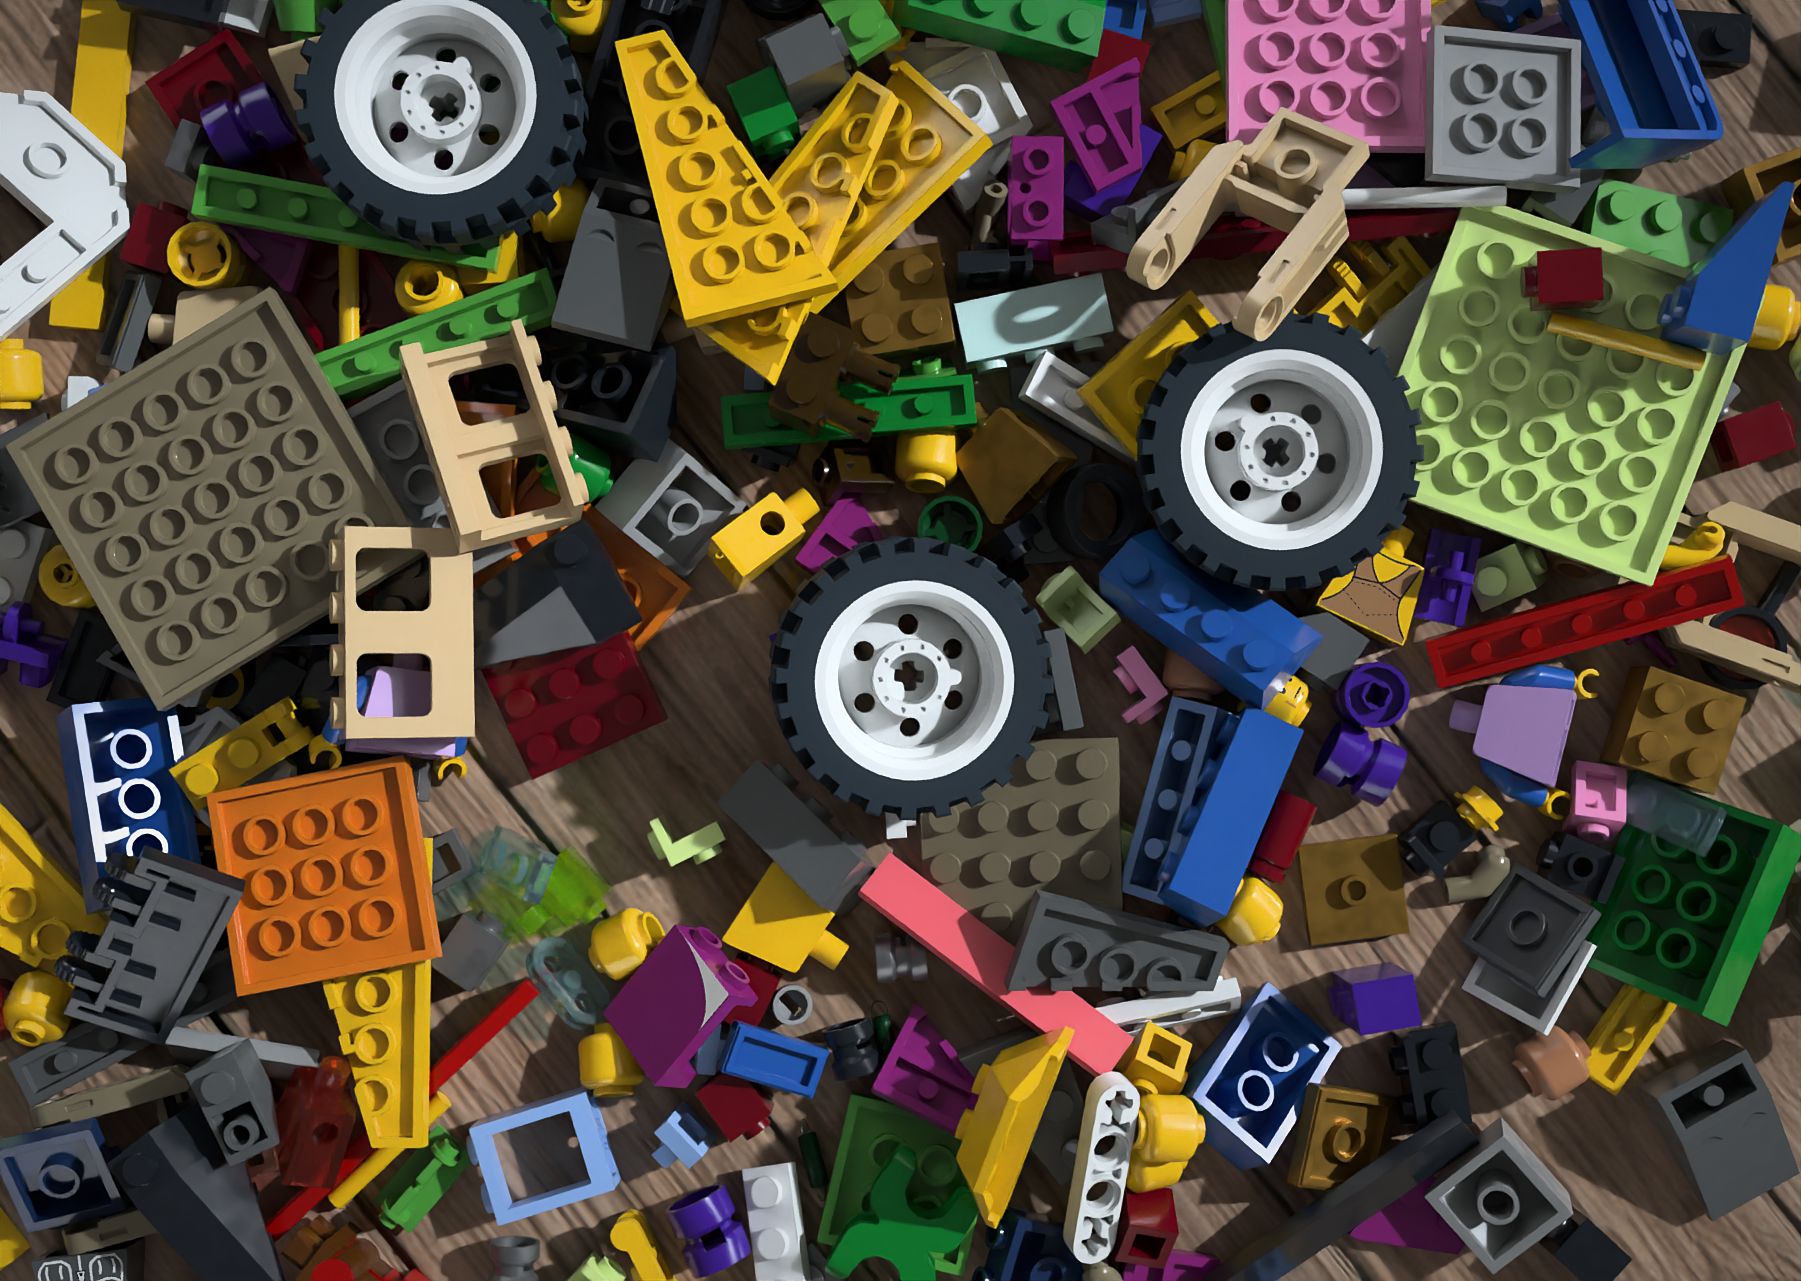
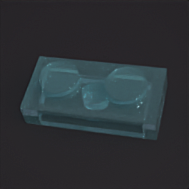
M1632 771L1627 780L1626 823L1706 858L1728 812L1717 805Z
M496 825L492 838L488 840L483 848L482 865L479 872L519 899L540 905L557 856L516 831Z

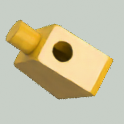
M803 487L784 501L775 492H772L713 535L710 539L707 555L738 593L800 543L805 533L802 524L820 511L819 506ZM765 525L772 526L779 534L769 535L761 527Z
M775 861L772 862L722 938V941L728 945L793 973H797L808 955L834 970L850 946L826 930L835 913L819 906Z

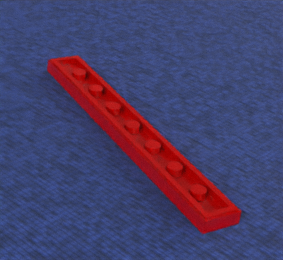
M535 975L533 977L529 976L429 1069V1098L546 989L544 984ZM366 1130L265 1224L266 1230L271 1232L274 1245L376 1149L371 1147Z

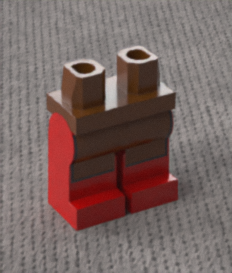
M321 1215L314 1218L308 1227L303 1226L299 1229L281 1252V1255L301 1270L294 1281H430L428 1277L416 1268L406 1277L380 1258L378 1248L373 1242L365 1238H357L362 1230L351 1221L339 1230Z

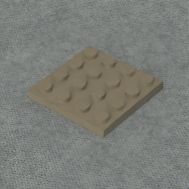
M1118 737L1030 740L1029 743L1035 747V750L1028 761L1020 756L1008 771L1014 778L1003 788L999 784L994 783L983 791L982 795L985 799L983 802L973 807H970L967 802L950 807L952 815L936 818L932 812L920 813L922 877L1007 942H1018L1036 889L1125 912V899L1122 892L1123 853Z

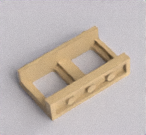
M521 319L511 321L509 335L424 354L420 342L399 346V370L459 554L572 525L581 520L584 503L589 502L585 479L581 472H573L568 458L573 456V447L568 430L565 426H557L553 411L557 410V400L553 386L549 380L542 382L537 367L542 364L538 342L534 335H526ZM513 364L518 370L530 409L523 414L474 426L464 424L461 421L448 382L449 379L454 375L496 365ZM533 454L546 456L561 501L554 506L507 518L495 517L491 512L479 476L480 469L485 466Z
M344 526L338 531V539H330L329 569L330 571H338V592H330L329 619L330 623H338L339 644L331 645L329 654L330 675L339 676V697H331L330 701L331 729H339V740L475 737L473 550L459 554L451 528ZM361 549H413L424 551L429 558L428 608L424 611L361 610L356 604L357 552ZM363 654L425 655L430 661V711L428 714L416 717L362 716L357 710L358 658Z

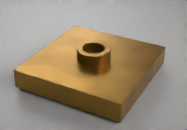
M1396 833L1300 845L1296 858L1309 945L1314 946L1410 933Z
M1308 1082L1287 1182L1297 1187L1332 1190L1385 1154L1396 1097L1382 1092Z

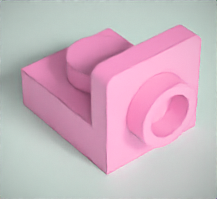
M1129 645L1113 657L1119 667L1113 670V673L1130 695L1138 691L1142 697L1122 711L1119 716L1125 723L1136 719L1142 725L1164 709L1160 700L1169 693L1133 645Z
M1576 760L1571 768L1570 795L1572 799L1570 801V814L1563 822L1562 833L1576 836L1578 839L1590 844L1612 841L1626 823L1627 768Z

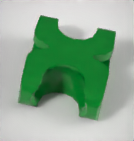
M904 1144L896 1146L871 1184V1207L875 1213L859 1212L849 1218L827 1256L825 1272L836 1279L842 1280L848 1278L852 1270L863 1259L878 1256L890 1260L899 1270L900 1276L898 1281H936L935 1258L931 1252L947 1254L957 1249L979 1212L969 1186L963 1185L957 1188L954 1194L941 1207L927 1209L917 1206L908 1197L906 1190L909 1180L915 1171L916 1154Z

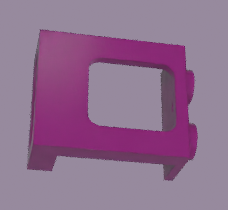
M1012 136L1006 166V187L1008 188L1006 196V249H1009V256H1022L1024 248L1032 247L1033 264H1051L1048 241H1063L1064 137Z

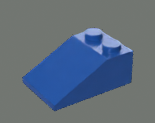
M1784 181L1755 202L1674 289L1673 295L1667 293L1664 296L1657 316V324L1663 325L1660 336L1661 340L1720 356L1750 341L1795 184Z
M1267 981L1258 988L1190 1067L1186 1083L1179 1095L1189 1098L1193 1102L1197 1113L1202 1114L1206 1128L1204 1140L1238 1170L1242 1171L1270 1163L1300 1115L1308 1082L1319 1083L1342 1046Z

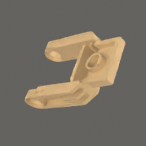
M1281 106L1252 143L1243 145V141L1235 140L1213 146L1134 244L1126 266L1128 277L1152 290L1162 287L1226 207L1234 205L1240 212L1289 234L1257 274L1258 282L1244 299L1238 317L1234 316L1232 319L1235 330L1257 341L1266 340L1276 330L1348 238L1349 230L1341 192L1370 157L1368 142Z
M1732 501L1697 517L1681 513L1669 545L1679 546L1701 523L1711 521L1719 524L1725 532L1723 548L1715 557L1729 554L1734 563L1739 543L1801 565L1800 525ZM1659 569L1657 573H1661L1668 570ZM1616 576L1612 586L1628 582L1629 580ZM1716 614L1658 629L1667 648L1784 690L1801 694V664L1791 661L1792 655L1709 626L1711 618Z

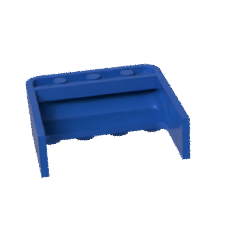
M1557 0L1559 2L1558 12L1562 21L1570 28L1574 39L1581 40V67L1590 77L1596 92L1594 94L1595 105L1598 111L1607 119L1612 134L1569 158L1568 161L1572 169H1640L1703 149L1722 138V120L1672 0Z

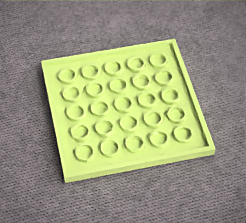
M1507 206L1461 207L1396 375V378L1404 375L1411 389L1404 391L1411 410L1419 409L1422 424L1415 426L1417 445H1424V461L1417 462L1414 480L1420 481L1416 497L1409 498L1408 501L1629 581L1652 587L1747 343L1722 356L1707 352L1705 363L1699 372L1546 331L1551 311H1556L1660 339L1663 325L1657 324V316L1662 300L1667 293L1673 295L1674 289L1692 270ZM1602 247L1604 300L1594 308L1530 311V298H1522L1520 274L1521 268L1528 266V260L1536 251ZM1763 294V296H1762V300H1761L1760 307H1759V310H1758V313H1757V317H1758V314H1759V312H1760V309H1761V307H1762L1763 301H1764L1765 296H1766V295H1764V294Z

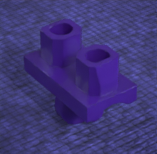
M1435 528L1429 529L1421 565L1424 568V576L1412 617L1455 627H1463L1482 539L1458 535Z
M15 601L7 613L0 611V675L7 671L8 660L20 662L18 681L22 685L43 688L53 680L57 662L62 659L69 639L45 634V622L33 619L32 606L26 602Z

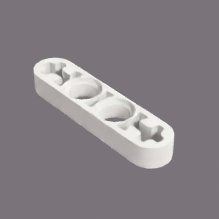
M1110 1071L1103 1073L1090 1084L1079 1136L1063 1239L1076 1259L1086 1264L1097 1263L1106 1258L1115 1244L1138 1117L1140 1095L1130 1081L1119 1072ZM1116 1091L1121 1093L1120 1097H1115ZM1106 1100H1112L1110 1108L1106 1105ZM1108 1135L1116 1136L1114 1147L1109 1152L1103 1155L1094 1154L1095 1146L1100 1139ZM1102 1181L1108 1182L1107 1190L1101 1198L1094 1201L1086 1200L1087 1192L1094 1184ZM1092 1227L1096 1230V1234H1091Z

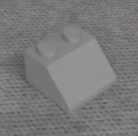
M668 438L658 462L636 457L595 508L621 531L685 580L707 554L711 537L734 521L747 504L692 456Z
M1499 1117L1477 1134L1475 1138L1480 1144L1447 1165L1424 1193L1427 1201L1493 1275L1573 1215L1569 1192L1502 1117Z

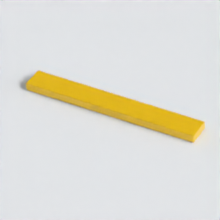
M83 0L71 115L122 160L137 14L120 10L116 0ZM113 248L51 299L50 326L104 332Z

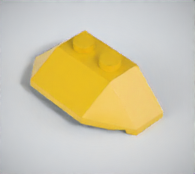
M1067 1026L1002 1050L991 1066L983 1063L971 1091L979 1095L974 1111L965 1109L956 1129L954 1137L962 1140L956 1156L957 1163L985 1224L994 1229L998 1226L1008 1206L1075 1030Z

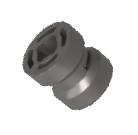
M890 932L875 933L878 983H893L897 977H903V975H908L912 981L928 980L925 946L909 934L905 938L895 937Z
M502 1236L491 1239L489 1258L495 1263L493 1272L488 1277V1281H539V1276L534 1272L533 1263L540 1257L539 1239L528 1236Z

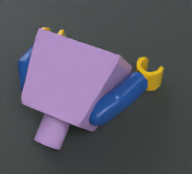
M393 654L392 667L376 666L367 670L365 675L357 677L358 712L364 717H416L428 714L430 711V672L423 671L424 655ZM329 715L322 734L313 738L309 743V756L311 763L314 764L318 753L324 750L332 751L333 753L329 759L330 769L338 768L342 761L340 745L346 743L345 751L390 756L404 754L410 758L433 760L432 769L439 780L443 779L445 767L453 764V772L459 779L463 778L467 773V766L460 756L465 753L468 738L339 740V729H331Z
M1535 665L1505 675L1499 685H1489L1484 705L1455 700L1450 716L1449 728L1476 734L1472 753L1481 758V771L1504 795L1537 808L1545 816L1561 820L1564 816L1554 813L1551 805L1558 796L1570 801L1572 799L1568 792L1555 788V783L1576 699H1589L1598 696V693L1586 692L1582 686V680L1584 677H1599V673L1595 669L1572 671L1565 668Z

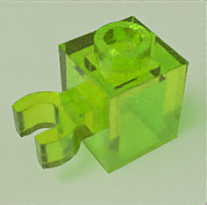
M570 846L564 849L528 882L541 899L525 912L517 922L529 935L538 931L555 914L568 928L579 919L587 926L609 906L602 898L612 888L576 848Z

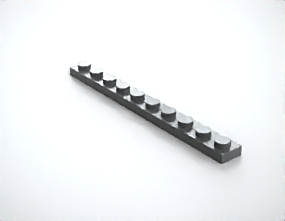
M453 828L433 839L432 894L434 896L479 872L457 828ZM230 947L210 956L173 1028L175 1026L184 1028L242 997H237ZM85 1022L66 1032L58 1041L43 1044L9 1062L8 1065L29 1106L32 1107L150 1046L153 1042Z

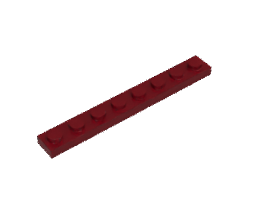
M1456 207L1345 210L1349 236L1345 242L1362 240L1367 243L1377 244L1386 242L1391 237L1396 236L1435 237L1441 231L1453 230L1458 218V210ZM1219 216L1181 265L1189 263L1191 259L1209 257L1217 260H1233L1241 254L1264 252L1273 255L1289 234L1253 217ZM1091 231L1063 234V241H1048L1049 257L1054 275L1064 274L1069 277H1082L1088 275L1093 270L1110 268L1127 272L1126 266L1129 254L1092 242Z

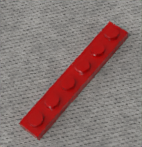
M1729 554L1657 573L1652 587L1628 581L1424 638L1438 688L1441 689L1743 607L1745 602L1732 557Z

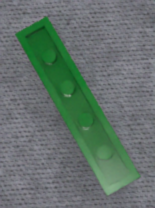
M972 374L899 380L896 383L893 382V389L889 397L862 384L842 385L839 389L840 397L872 411L880 412L875 429L872 428L873 434L871 437L913 434L926 431L970 429L977 426ZM773 392L720 396L724 446L726 450L858 438L828 424L821 429L818 438H814L771 419L768 402Z

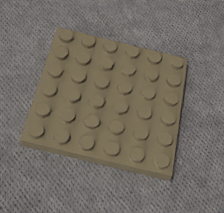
M271 287L5 446L158 711L171 709L329 614L330 592H338V571H330L329 542L330 539H338V531L344 526L415 527L277 291ZM413 549L359 550L356 554V597L427 554L422 550Z

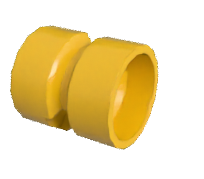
M204 221L190 222L180 227L170 238L167 248L168 265L173 274L196 290L244 287L250 283L253 274L252 258L225 231L216 225Z

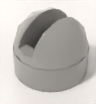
M784 985L777 989L772 996V1013L783 1024L790 1026L799 1025L806 1021L811 1014L813 1006L811 996L804 988L798 985ZM784 993L802 1009L796 1016L779 1000Z

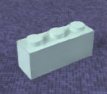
M1102 273L955 303L953 310L965 370L977 368L980 375L1004 370L1007 368L1006 361L1024 357L1026 364H1034L1038 355L1045 351L1054 356V351L1074 347L1075 354L1096 351L1104 347L1103 341L1109 340L1114 332Z

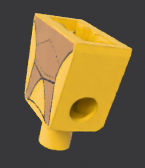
M1402 525L1399 530L1391 531L1382 542L1385 547L1374 557L1364 559L1355 566V571L1344 577H1336L1323 582L1309 601L1307 607L1318 613L1328 612L1354 630L1390 647L1403 646L1407 638L1424 576V568L1404 558L1415 533Z

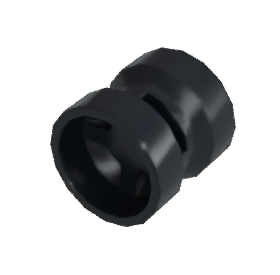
M870 1017L845 1021L822 1030L826 1047L833 1051L834 1061L831 1067L835 1081H845L865 1076L883 1067L879 1051L872 1047L870 1040L873 1035Z

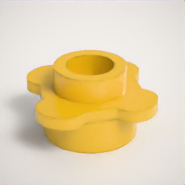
M1474 785L1462 795L1457 791L1453 794L1460 804L1456 812L1470 827L1476 831L1482 827L1486 830L1491 829L1493 832L1499 829L1495 821L1503 815V811L1482 789Z

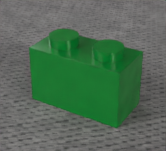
M772 65L726 86L734 115L758 167L769 163L770 167L779 166L781 160L786 159L801 140L798 119Z

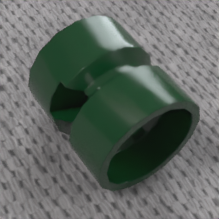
M944 496L934 499L923 509L918 519L917 538L937 539L963 547L974 553L982 538L983 524L979 512L970 502L957 496Z

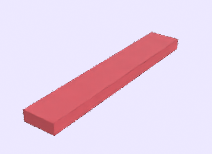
M889 852L860 889L859 897L1039 1035L1049 1033L1064 1026L1074 1029L1075 1032L1066 1055L1094 1077L1112 1071L1134 1038L1073 991H1051L1049 987H1026V991H1008L1004 980L1015 947Z

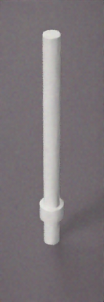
M1507 186L1344 189L1341 193L1345 210L1506 206ZM1234 205L1227 206L1223 211L1235 212L1236 217H1251L1240 212Z

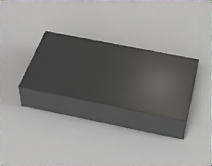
M131 270L125 272L95 359L97 364L126 373L132 370L162 279L143 272Z

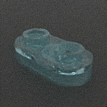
M551 936L541 940L529 951L526 957L528 976L567 1025L574 1029L587 1030L605 1018L603 1011L611 1003L609 992L570 942L561 937ZM544 961L548 962L552 966L553 973H551L547 969V967L544 964ZM575 1000L582 1004L584 1012L577 1007Z

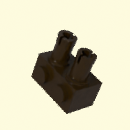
M809 312L768 402L770 417L814 438H818L821 429L828 424L868 443L873 434L872 428L875 429L879 420L880 412L872 411L840 397L839 389L848 378L889 397L893 389L892 384L893 382L896 383L901 366L893 365L860 351L857 331Z

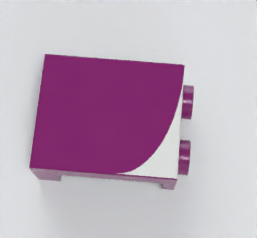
M675 924L603 1011L605 1018L655 1086L687 1088L698 1075L689 1062L693 1055L735 1006L752 1007L758 1000L757 995L748 985L750 979L745 971L729 961L720 949L722 947L720 939L712 931L702 926L693 928Z

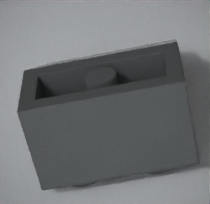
M599 177L581 215L552 316V328L650 352L677 290L651 189Z
M1722 1039L1636 1087L1709 1220L1714 1221L1800 1174L1772 1095L1746 1048Z

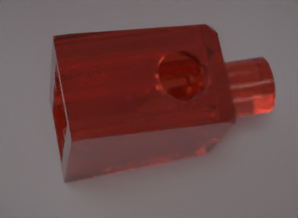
M327 1056L321 1060L319 1067L302 1065L295 1068L275 1109L280 1143L275 1147L282 1185L334 1188L356 1120V1110L348 1080L351 1065L343 1058Z

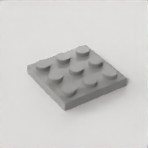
M1434 25L1427 32L1425 180L1480 186L1506 185L1507 188L1566 194H1572L1579 189L1580 169H1572L1568 159L1580 152L1581 40Z

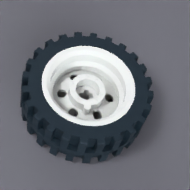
M345 0L346 3L335 14L324 7L316 18V22L323 29V33L317 43L305 39L300 51L301 56L309 64L307 75L295 74L294 91L303 100V109L294 111L297 127L307 136L309 143L303 147L309 160L323 175L322 180L364 223H369L381 235L394 242L398 238L407 241L417 250L430 252L431 246H442L449 254H465V245L480 243L485 250L500 246L497 236L510 230H514L517 236L520 237L531 230L527 220L541 210L548 216L557 206L553 195L561 184L570 188L576 177L572 165L576 155L584 156L587 141L582 132L583 122H588L589 120L588 105L582 90L584 83L562 29H558L551 12L541 0H538L536 3L533 0ZM449 49L456 53L453 63L437 61L438 54L443 50ZM400 73L408 74L409 76L401 90H396L392 87V81L396 75ZM491 76L499 78L501 81L499 90L493 93L484 91ZM443 110L448 112L457 110L458 115L455 119L446 116L442 120L440 117V113ZM392 128L408 129L407 138L402 142H394L391 139ZM499 131L500 138L496 144L487 145L480 140V132ZM446 151H449L453 155L452 166L447 170L437 168V164Z
M1291 309L1276 330L1264 341H1257L1235 330L1232 321L1223 325L1219 323L1213 326L1178 353L1162 373L1145 403L1144 413L1136 436V442L1138 443L1135 466L1136 475L1140 479L1143 491L1142 500L1146 510H1149L1158 525L1157 530L1165 541L1168 540L1181 553L1180 556L1223 582L1257 590L1285 591L1301 588L1308 589L1320 586L1323 582L1330 579L1344 577L1355 571L1357 564L1366 558L1374 557L1385 547L1382 542L1391 531L1399 530L1407 517L1402 512L1408 499L1416 497L1420 481L1414 480L1417 462L1424 461V445H1417L1415 426L1422 424L1419 409L1411 410L1404 391L1411 389L1404 375L1396 378L1385 363L1391 357L1380 346L1373 350L1359 339L1363 332L1351 325L1343 329L1329 323L1330 316L1318 312L1306 316L1293 314L1294 309ZM1256 394H1264L1270 400V407L1264 413L1255 412L1251 407V398ZM1306 405H1314L1319 409L1320 419L1316 424H1308L1303 420L1301 413ZM1221 432H1229L1235 438V445L1229 451H1221L1215 445V438ZM1265 441L1269 446L1276 442L1283 446L1279 454L1284 460L1281 466L1277 461L1268 466L1262 460L1267 454L1266 450L1262 447ZM1322 454H1330L1335 460V468L1329 474L1322 473L1317 467V460ZM1239 480L1245 481L1250 486V495L1243 501L1235 500L1230 493L1232 484ZM1287 492H1295L1300 497V506L1294 512L1284 510L1281 505L1282 497Z
M903 536L885 537L884 540L871 543L865 541L851 546L852 550L837 558L832 556L821 564L822 569L810 580L807 581L805 579L795 590L798 594L789 608L783 609L778 620L780 627L775 642L771 641L769 653L771 673L770 677H768L769 692L772 696L775 709L774 714L791 751L812 779L823 784L829 789L832 796L846 804L847 801L861 806L865 813L880 817L881 812L896 814L900 820L916 821V814L932 812L936 818L952 815L950 807L963 802H967L970 807H973L985 800L982 792L994 783L999 784L1003 788L1014 778L1008 772L1020 756L1028 761L1035 750V747L1029 742L1036 727L1038 726L1043 729L1046 727L1049 713L1043 710L1045 694L1053 693L1054 677L1047 674L1046 658L1053 656L1050 642L1042 638L1038 627L1042 620L1036 608L1027 604L1021 595L1024 590L1014 579L1006 577L997 569V565L987 558L972 553L963 547L937 539ZM904 614H912L917 619L918 624L911 634L902 633L898 627V621ZM950 639H957L962 646L961 653L956 658H948L943 651L944 644ZM860 641H867L873 646V656L867 661L858 660L854 655V646ZM908 661L909 665L918 670L916 678L909 677L910 684L904 686L902 681L894 677L896 669L903 670L902 662ZM953 690L959 691L962 695L961 705L956 709H948L944 704L948 692ZM868 693L873 696L875 702L870 711L861 712L856 709L854 703L859 694ZM910 717L915 718L919 722L918 731L911 736L903 735L900 732L902 721Z

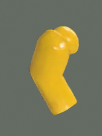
M1711 521L1704 522L1679 546L1668 544L1659 569L1672 570L1714 558L1723 548V540L1725 538L1723 528Z

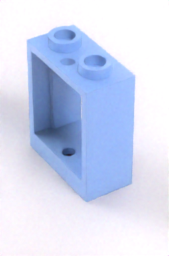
M584 1087L480 1118L469 1128L470 1135L466 1137V1146L470 1160L474 1166L480 1165L485 1181L481 1185L484 1207L489 1214H495L498 1226L613 1191L621 1180L597 1098L593 1097V1090H588ZM569 1111L590 1179L512 1203L492 1135Z

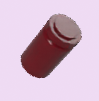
M1279 789L1246 870L1272 883L1282 884L1286 877L1283 872L1290 868L1318 807Z

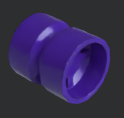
M265 80L239 92L237 103L224 99L200 111L203 126L223 162L231 170H236L259 158V150L262 148L272 153L297 140L293 125L282 103Z
M1373 662L1353 665L1338 689L1331 690L1330 696L1332 707L1339 718L1363 728H1381L1390 726L1401 719L1408 709L1410 691L1408 682L1400 671L1389 664Z
M1340 719L1330 731L1317 756L1313 768V776L1337 788L1347 784L1350 786L1351 795L1375 807H1380L1391 794L1402 773L1407 758V750L1383 738L1370 741L1367 730L1345 719Z
M724 1183L713 1184L695 1191L673 1203L664 1212L675 1238L683 1239L686 1242L682 1254L692 1277L696 1279L724 1270L746 1257L752 1251V1245L742 1223L732 1221L731 1219L735 1207ZM719 1227L720 1233L701 1241L699 1236Z

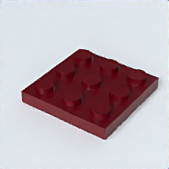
M628 630L598 646L584 649L578 646L553 651V655L539 658L528 656L505 661L503 665L481 669L532 780L668 719Z

